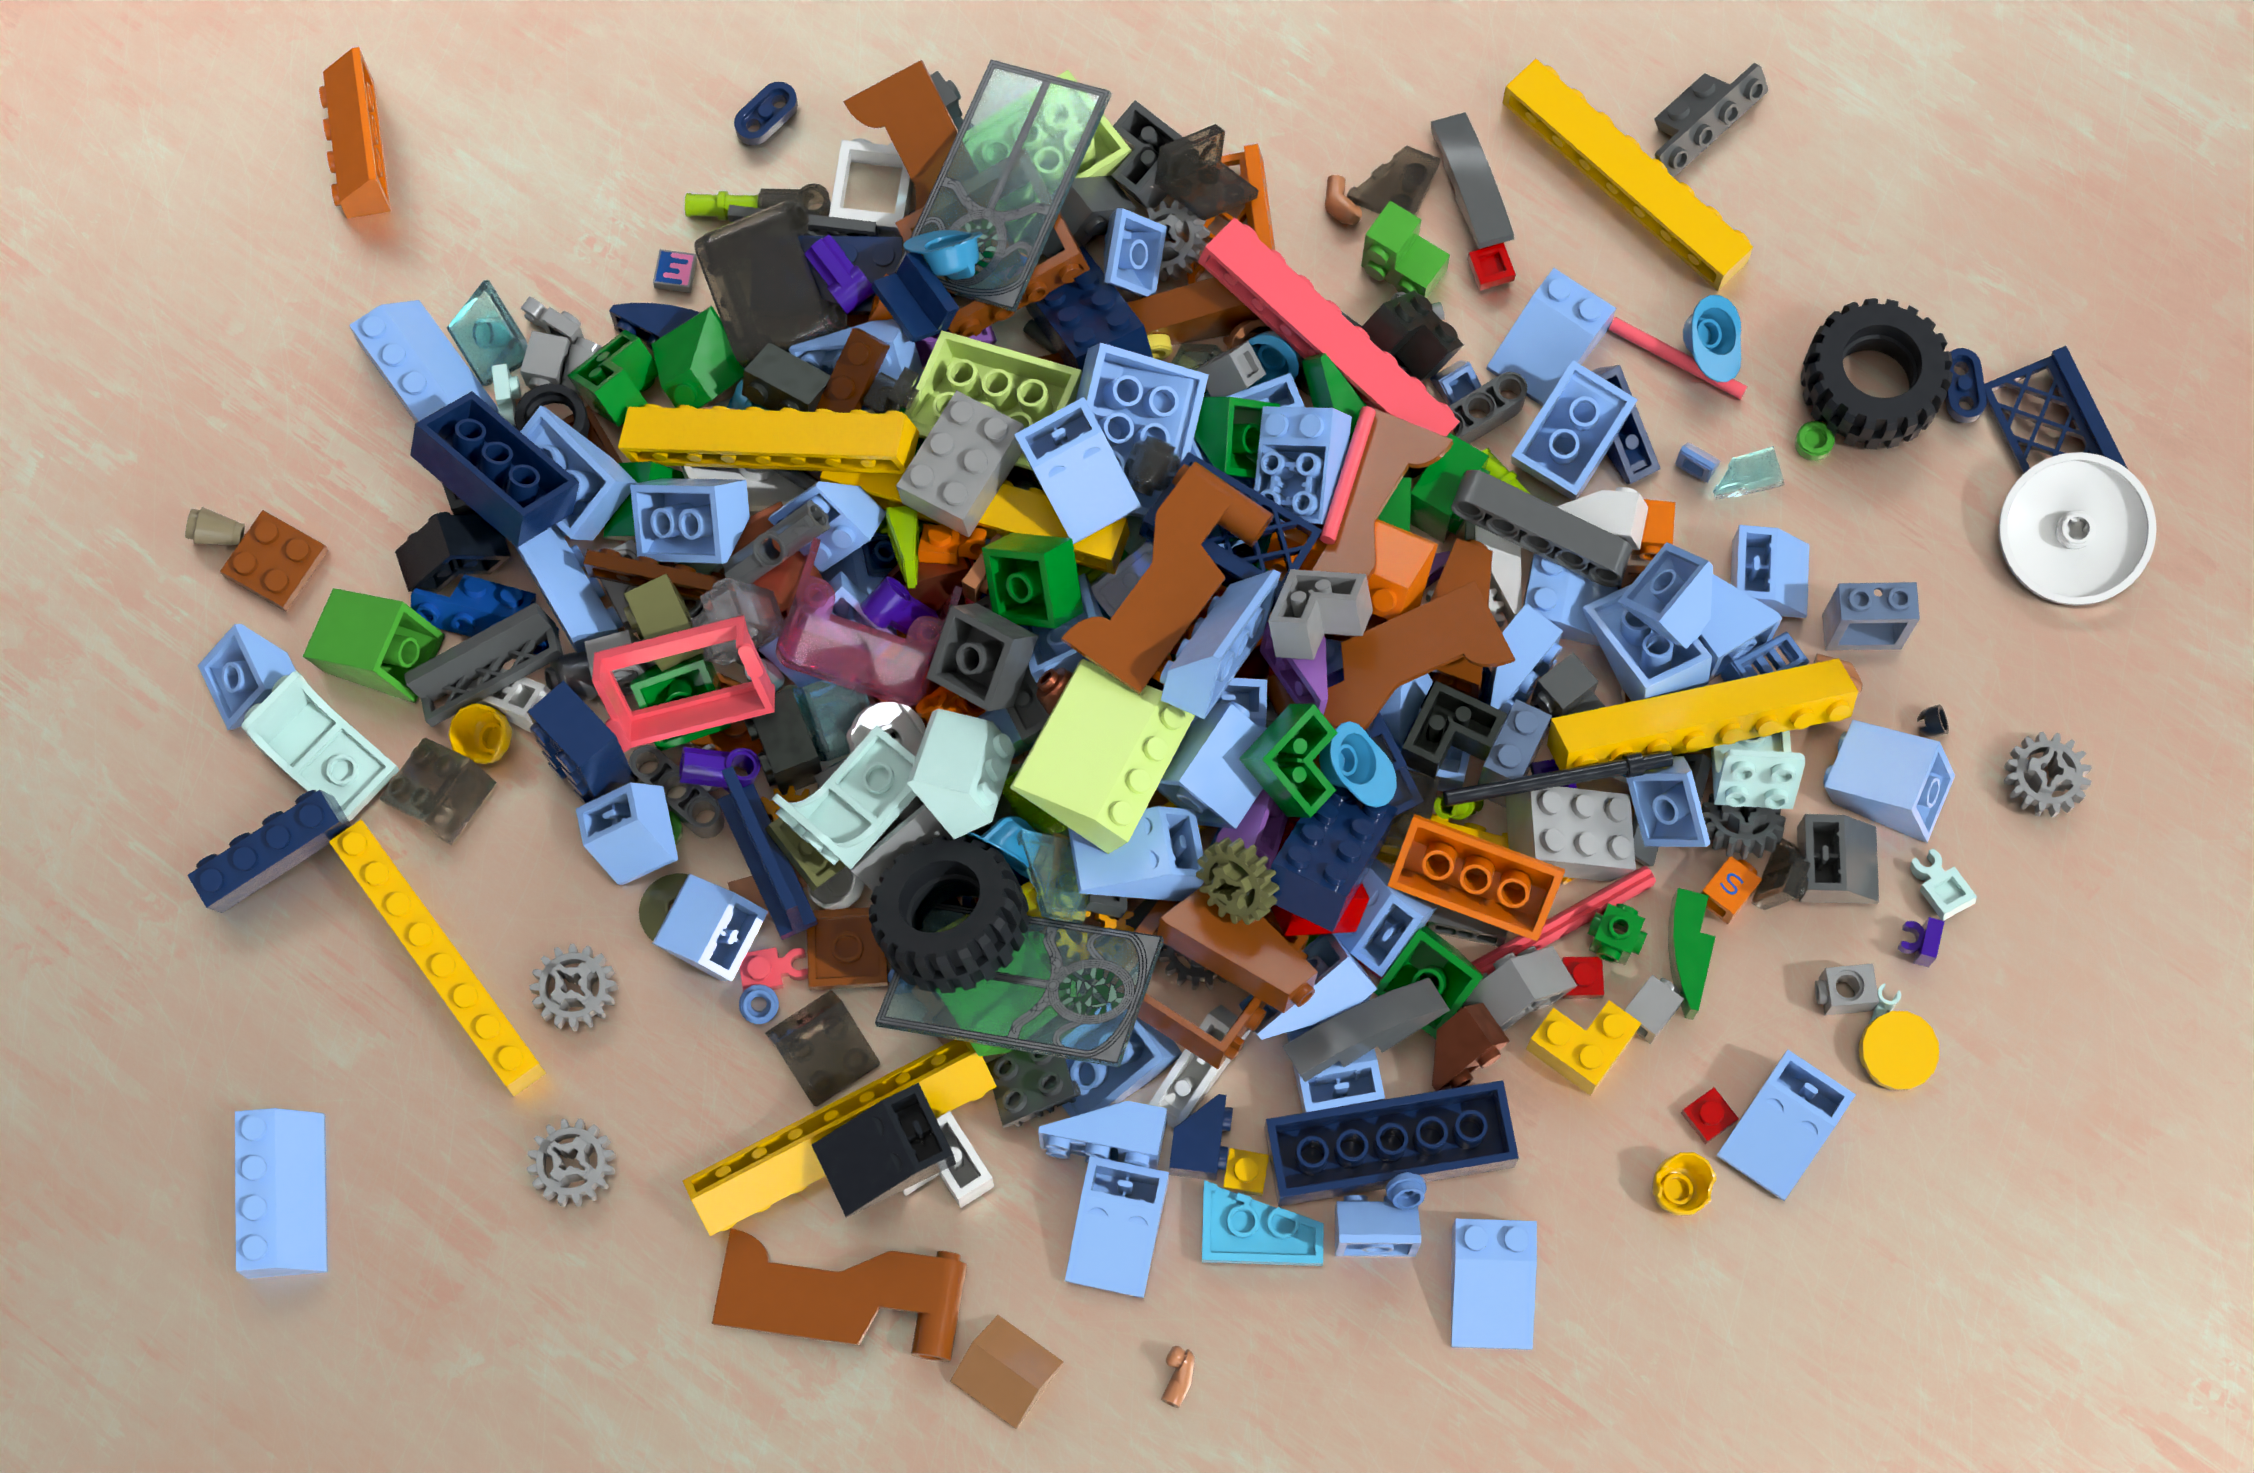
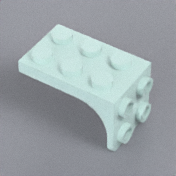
M297 671L292 672L289 676L281 677L274 684L272 693L262 703L253 705L247 711L244 722L241 725L255 746L306 792L322 790L333 795L349 822L400 771L389 758L337 714Z
M876 725L814 794L799 802H787L776 793L772 798L780 807L776 814L802 839L816 848L830 863L835 865L840 860L851 870L917 796L907 784L916 757Z
M1790 730L1767 737H1756L1738 741L1734 744L1711 747L1714 805L1793 809L1805 767V756L1801 753L1791 752Z

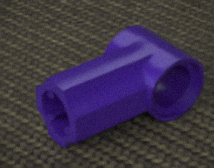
M830 234L819 239L804 253L827 283L828 287L826 288L846 314L875 293L871 287L872 284L857 265L854 266L850 262L845 252Z
M886 577L860 604L863 613L875 625L882 629H886L890 625L917 642L920 640L928 641L936 632V626L939 621L936 611L913 598L908 590L892 577Z
M683 747L679 764L680 783L722 787L729 793L722 770L731 766L743 768L748 776L737 775L743 788L752 783L754 784L761 767L760 759L756 753L746 748H737L731 752Z

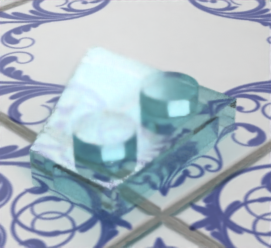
M1022 829L1017 833V842L1019 846L1023 845L1029 863L1027 872L1031 884L1036 888V900L1042 917L1082 924L1085 921L1088 894H1081L1078 891L1070 840Z

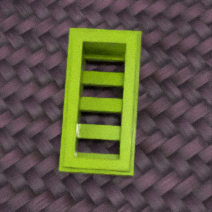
M908 506L888 507L886 509L888 536L907 588H915L918 581V548L920 541L918 513Z

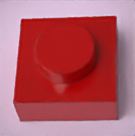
M1504 242L1468 253L1467 260L1479 291L1515 280L1516 274Z
M1598 956L1563 957L1562 962L1577 985L1564 995L1563 999L1603 998L1602 959Z
M1715 1087L1681 1112L1704 1144L1710 1142L1739 1119Z

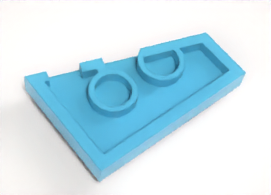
M1204 1180L1202 1263L1323 1266L1324 1223L1280 1207L1276 1208L1252 1199L1250 1196L1239 1192L1238 1194Z

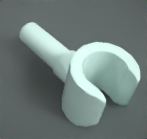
M1884 983L1877 990L1879 1003L1875 1006L1870 1022L1876 1017L1894 1009L1901 998L1900 990H1898L1892 1001H1888L1882 996V991L1886 984Z

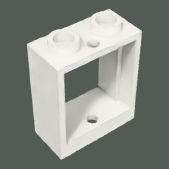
M861 138L853 139L852 141H841L829 217L876 222L879 237H902L895 222L909 214L914 183L893 143L889 145L874 144L869 140ZM851 162L902 168L895 214L843 208Z

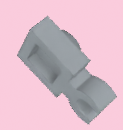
M529 297L521 307V310L526 312L524 317L531 323L544 328L547 334L566 337L569 339L570 344H575L578 337L584 338L580 328L581 323L566 311L560 314L551 307L547 309L532 297Z

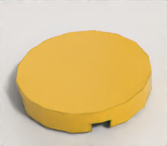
M1891 1011L1876 1017L1864 1028L1859 1041V1059L1863 1068H1866L1870 1078L1876 1084L1890 1090H1908L1925 1083L1934 1073L1939 1060V1042L1933 1028L1922 1017L1908 1011Z

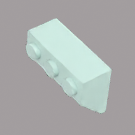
M938 708L931 713L907 784L953 839H956L992 822L1015 748L1010 738L1002 733L993 721Z

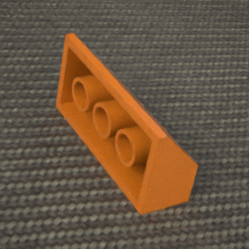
M351 48L323 71L325 86L319 87L322 107L328 108L329 118L323 119L324 132L327 141L332 140L333 151L327 152L328 164L331 173H336L337 184L331 185L335 206L342 207L347 219L391 212L374 81L360 48Z
M1379 519L1376 520V569L1368 581L1373 608L1372 614L1391 620L1420 606L1437 550V543ZM1296 528L1283 531L1288 549L1303 546L1309 538L1307 534ZM1276 532L1272 533L1267 553L1281 550ZM1320 538L1314 544L1299 570L1311 571L1327 546ZM1298 555L1290 556L1292 564ZM1284 558L1264 562L1265 568L1268 570L1277 563L1286 567Z
M1414 814L1387 886L1538 942L1565 869Z

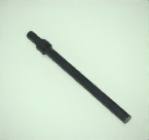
M1670 750L1642 755L1640 752L1624 754L1622 759L1446 790L1443 791V800L1447 807L1619 775H1625L1627 778L1644 775L1647 770L1673 766V755Z

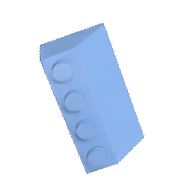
M420 300L379 305L349 325L360 347L415 423L471 391L498 413V407Z
M555 524L518 548L515 546L574 650L577 653L586 652L585 641L618 633V629L623 627V623L613 606L608 609L604 607L600 598L605 596V593L597 578H588L582 567H584L583 562L585 558L577 545L569 547L564 538L566 534Z
M1273 569L1232 583L1221 597L1215 596L1207 611V617H1200L1197 620L1191 639L1185 638L1182 641L1176 654V660L1174 662L1169 660L1166 663L1160 677V682L1165 684L1161 701L1202 719L1206 718L1263 636L1281 572Z
M279 1108L235 1111L236 1271L247 1279L328 1272L326 1127L324 1113Z

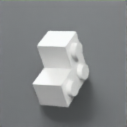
M948 1111L937 1118V1121L954 1154L956 1165L902 1190V1192L907 1196L940 1175L957 1204L962 1208L992 1189L994 1182L952 1113Z

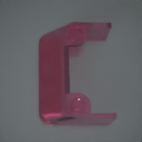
M814 537L804 556L776 644L778 660L787 668L888 702H895L908 707L918 704L926 694L931 682L926 677L951 606L958 605L963 588L955 585L943 605L939 619L932 616H922L914 620L908 629L906 639L831 614L835 603V592L832 586L825 580L810 575L821 539Z

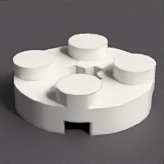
M881 702L864 708L856 716L851 728L847 732L846 739L849 744L850 754L872 729L878 725L887 734L893 732L896 736L895 740L916 757L926 728L922 719L912 708L895 702Z

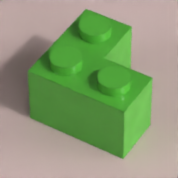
M1389 201L1365 234L1361 266L1369 276L1378 281L1385 280L1393 285L1397 292L1409 293L1415 290L1418 294L1428 298L1446 273L1450 254L1419 236L1422 219L1394 202Z

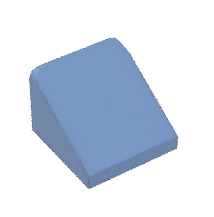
M1457 361L1430 378L1433 386L1448 406L1481 387L1468 361Z
M1686 443L1680 449L1675 464L1687 473L1708 483L1719 466L1720 460L1695 445Z

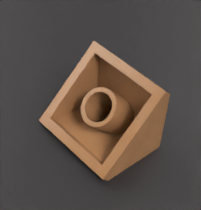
M997 1315L971 1343L950 1382L1017 1429L1064 1362Z

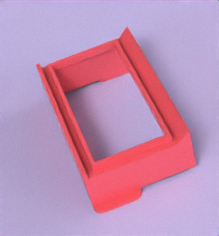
M744 615L594 653L592 683L610 717L605 722V725L616 735L623 752H627L633 747L775 712V685L771 683L751 639ZM736 640L739 657L752 681L631 711L612 671Z

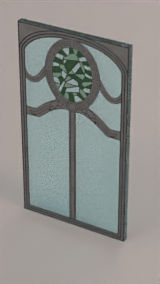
M990 60L910 237L941 230H956L969 233L982 232L983 235L977 238L979 261L975 264V274L973 277L954 280L946 276H937L949 293L1016 312L1112 96L1109 90L997 60ZM904 250V253H903V255H902V257H901V259H900V261H899V264H898V266H897V268H896V270H895L894 273L897 272V270H898V268H899V266H900L902 260L904 259L905 255H906L907 253H910V251Z
M942 902L929 912L921 925L920 931L936 933L949 930L962 923L975 907ZM1028 916V930L1026 933H1022L1025 941L1019 952L1013 951V961L1006 968L1001 966L995 971L997 976L987 982L986 979L977 982L976 988L964 991L963 987L956 988V993H941L939 988H936L935 992L920 990L918 985L908 984L902 980L899 973L894 972L875 1024L877 1027L1120 1068L1157 959L1163 947L1164 939L1158 935Z

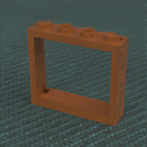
M1026 149L1019 153L998 202L1031 184L1040 202L1051 205L1053 197ZM1007 160L963 184L968 195L978 205L987 207ZM952 190L935 200L928 217L936 216L941 218L946 230H948L956 220L967 214L968 211L962 206ZM924 207L895 222L904 242L910 239ZM1057 209L1052 220V225L1065 250L1030 270L1014 309L977 299L957 311L948 328L951 333L967 338L972 335L977 336L988 326L997 321L1010 318L1020 308L1031 302L1044 299L1052 290L1065 283L1074 282V278L1090 270L1059 209ZM929 223L923 227L920 234L939 230L935 223ZM1019 276L1003 284L1000 287L1013 283L1019 278Z
M1158 900L1135 932L1157 935L1160 917L1179 904L1180 901ZM1269 912L1264 918L1307 959L1308 955L1304 953V949L1309 936H1284L1274 913ZM1128 940L1112 962L1123 967L1131 975L1139 961L1134 945ZM1107 970L1104 971L1105 978H1107L1109 973ZM1115 975L1111 983L1115 985L1119 978ZM1120 986L1116 991L1124 993V986ZM1145 992L1141 995L1135 1016L1211 1066L1219 1069L1226 1058L1231 1061L1236 1058L1245 1043L1242 1036L1248 1028L1253 1032L1258 1028L1267 1011L1263 1008L1267 1003L1254 996L1221 1041Z

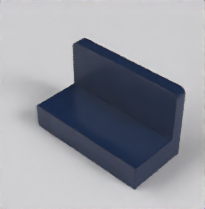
M907 253L896 273L874 280L871 286L911 342H917L939 334L941 330L947 331L959 310L957 303L920 253Z

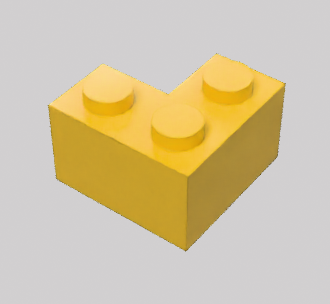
M1608 1000L1589 1028L1584 1030L1553 1007L1530 1038L1526 1050L1591 1096L1635 1036L1642 1023Z

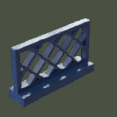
M2067 346L2052 351L2051 356L1985 383L1987 403L2022 475L2030 469L2027 457L2031 449L2052 457L2065 454L2059 450L2066 434L2082 439L2085 445L2083 453L2107 457L2127 468ZM2047 369L2053 381L2049 393L2027 386L2031 375ZM2025 378L2023 384L2016 382ZM2006 386L2018 390L2020 393L2014 407L1998 403L1993 391ZM2055 388L2057 389L2060 397L2053 395ZM2024 393L2045 400L2039 416L2018 410ZM2050 402L2066 407L2069 416L2065 425L2044 419ZM2003 412H2004V413H2007V414H2010V417H2009L2008 422H2007V420H2006V418H2005ZM2015 416L2036 423L2030 440L2013 434L2010 427ZM2071 421H2073L2076 429L2069 427ZM2040 425L2062 432L2055 449L2034 442ZM2019 445L2026 447L2024 454Z
M1188 452L1154 506L1149 509L1142 520L1139 535L1151 542L1154 541L1155 516L1159 507L1175 487L1172 483L1175 475L1184 464L1191 466L1194 462H1198L1274 515L1272 518L1274 525L1268 526L1262 535L1276 532L1281 547L1279 551L1261 554L1257 541L1252 546L1255 556L1240 558L1233 554L1230 542L1240 539L1233 534H1227V530L1220 525L1218 526L1221 536L1206 538L1202 543V547L1225 576L1222 584L1226 586L1266 572L1264 561L1284 558L1287 573L1282 581H1278L1270 611L1272 612L1290 569H1300L1321 535L1322 530ZM1296 528L1309 536L1303 546L1288 549L1283 531ZM1298 555L1292 564L1290 556Z
M733 766L722 770L730 794L717 799L781 939L784 940L817 925V919L790 861L765 830L771 824V821L754 784L752 783L742 788Z

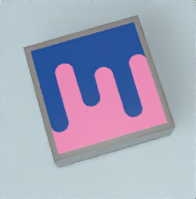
M660 249L653 279L654 288L691 293L697 264L696 254Z

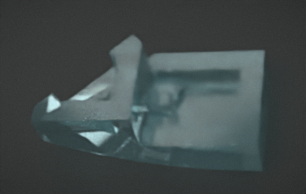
M1774 446L1737 458L1733 457L1721 482L1713 490L1715 499L1737 497L1785 485Z

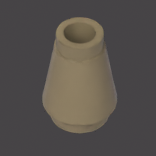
M204 507L200 510L191 509L186 524L185 538L194 540V544L238 545L243 539L245 524Z

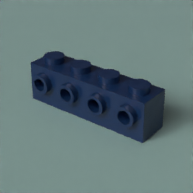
M316 790L308 791L295 800L296 805L286 812L279 811L265 818L262 821L263 826L252 834L248 832L234 838L229 843L230 848L221 854H212L200 860L196 864L197 869L187 876L206 908L220 913L225 912L330 844V840L352 826L335 797L322 790L317 792Z

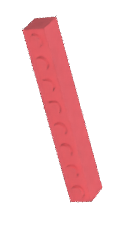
M1234 217L1205 246L1198 263L1304 359L1309 356L1326 353L1368 407H1373L1445 437L1452 433L1460 421L1454 416L1453 411L1448 405L1438 402L1432 397L1419 379L1413 376L1410 377L1400 368L1397 360L1390 353L1378 348L1370 340L1369 335L1364 329L1356 325L1354 326L1342 315L1340 308L1334 302L1325 300L1314 290V286L1309 279L1303 275H1298L1286 264L1285 259L1279 252L1269 249L1261 242L1256 232L1250 226L1242 224Z

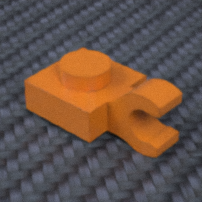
M924 524L918 548L919 562L957 565L959 557L977 560L982 553V548L986 546L987 530L975 528L968 538L944 525Z

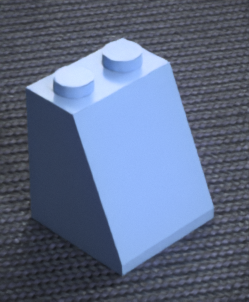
M1714 574L1711 620L1698 637L1712 656L1709 681L1719 676L1731 661L1772 640L1782 620L1777 611Z
M1235 702L1215 703L1205 719L1199 717L1187 730L1157 787V790L1178 808L1195 809L1198 825L1236 829L1263 789L1239 758L1267 728L1257 726L1249 719L1251 715L1249 711Z
M1852 719L1848 731L1843 732L1839 739L1838 755L1834 764L1827 768L1823 784L1833 804L1914 839L1928 843L1955 774L1940 741Z

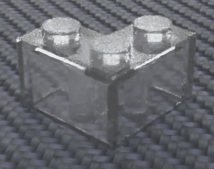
M733 578L722 579L714 583L712 590L701 595L700 599L704 612L691 619L693 627H698L744 615L748 632L756 649L787 632L773 590L737 581ZM736 640L703 648L705 661L727 666L740 658L736 647Z

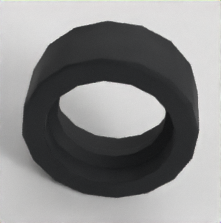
M548 383L536 386L525 393L516 406L514 420L516 429L519 431L523 429L540 406L557 403L564 404L570 408L574 415V425L572 428L585 438L588 437L590 423L585 405L575 391L564 385Z

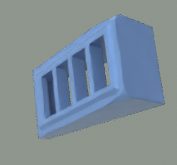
M1786 631L1731 661L1722 671L1721 678L1724 682L1758 675L1751 664L1756 667L1760 674L1775 672L1764 658L1765 655L1776 671L1804 666L1809 663V660ZM1779 647L1790 663L1786 665L1775 649Z

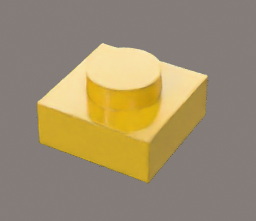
M1230 1148L1223 1189L1262 1196L1269 1154Z

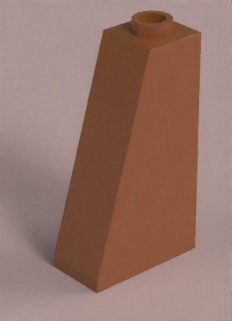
M1215 277L1127 302L1143 323L1147 335L1166 334L1170 337L1171 345L1229 336L1234 327L1246 320L1260 319Z
M1456 538L1430 601L1475 581L1489 607L1493 551L1489 550L1486 545L1479 541L1471 539L1464 541ZM1465 657L1428 673L1433 683L1438 681L1466 695L1479 699L1482 688L1483 667L1471 664Z
M1199 889L1160 917L1157 935L1162 936L1161 942L1282 1013H1285L1294 1005L1297 1007L1303 1006L1315 993L1314 985L1318 971L1264 917L1258 921L1254 920L1249 925H1246L1242 919L1234 924L1229 913L1221 918L1218 915L1219 907L1216 904L1212 906L1207 904L1210 895L1200 892Z

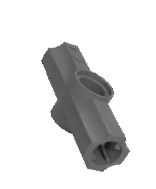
M812 500L808 501L732 555L727 563H723L724 575L731 585H735L741 590L745 589L830 529L829 516ZM772 539L779 544L781 552L773 546Z

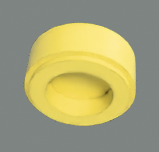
M1147 335L1154 359L1163 360L1170 356L1173 350L1168 335Z

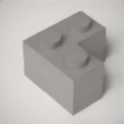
M1290 569L1268 620L1275 656L1314 660L1324 634L1363 636L1373 611L1366 574Z
M1532 946L1517 956L1514 953H1510L1497 960L1493 964L1496 970L1489 975L1487 973L1483 974L1484 977L1462 1005V1008L1484 1003L1504 1032L1528 1013L1551 1006L1577 985L1553 946L1540 950Z

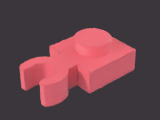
M776 947L747 952L740 965L743 992L748 987L756 984L766 985L773 990L783 989L782 977L789 976L797 981L807 979L808 968L796 970L792 967L795 960L806 958L805 949H792L785 957L781 958L778 956Z

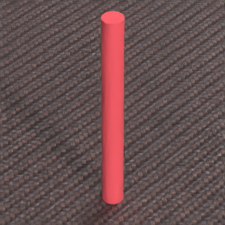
M1617 317L1614 318L1609 327V331L1740 400L1748 387L1735 379H1731L1728 382H1716L1708 378L1699 369L1693 357Z
M1364 406L1360 410L1320 536V540L1323 543H1335L1376 411L1371 407Z

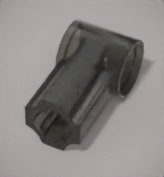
M807 184L801 189L761 188L758 195V208L829 216L831 199L826 188L820 184ZM813 204H823L816 210L808 209Z

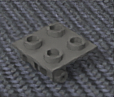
M1054 1033L1040 1038L1036 1042L1053 1044L1052 1038ZM1020 1047L986 1063L997 1086L993 1089L1004 1128L1012 1125L1020 1127L1023 1122L1036 1117V1115L1039 1118L1044 1116L1043 1110L1046 1109L1051 1113L1054 1111V1105L1059 1107L1068 1102L1074 1103L1076 1102L1075 1097L1081 1095L1077 1082L1071 1080L1063 1054Z

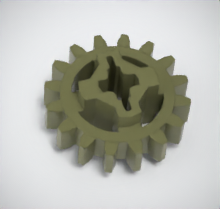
M1226 837L1219 843L1215 842L1204 850L1205 855L1197 861L1202 868L1196 872V877L1204 880L1205 883L1199 887V890L1210 895L1207 904L1209 906L1216 904L1219 907L1218 915L1221 918L1229 913L1232 923L1236 924L1242 919L1246 925H1249L1254 920H1260L1271 911L1270 908L1278 901L1273 894L1279 890V885L1271 882L1270 879L1276 875V871L1265 867L1268 861L1267 856L1259 858L1255 855L1256 846L1254 844L1246 849L1243 839L1238 838L1232 843L1230 838Z

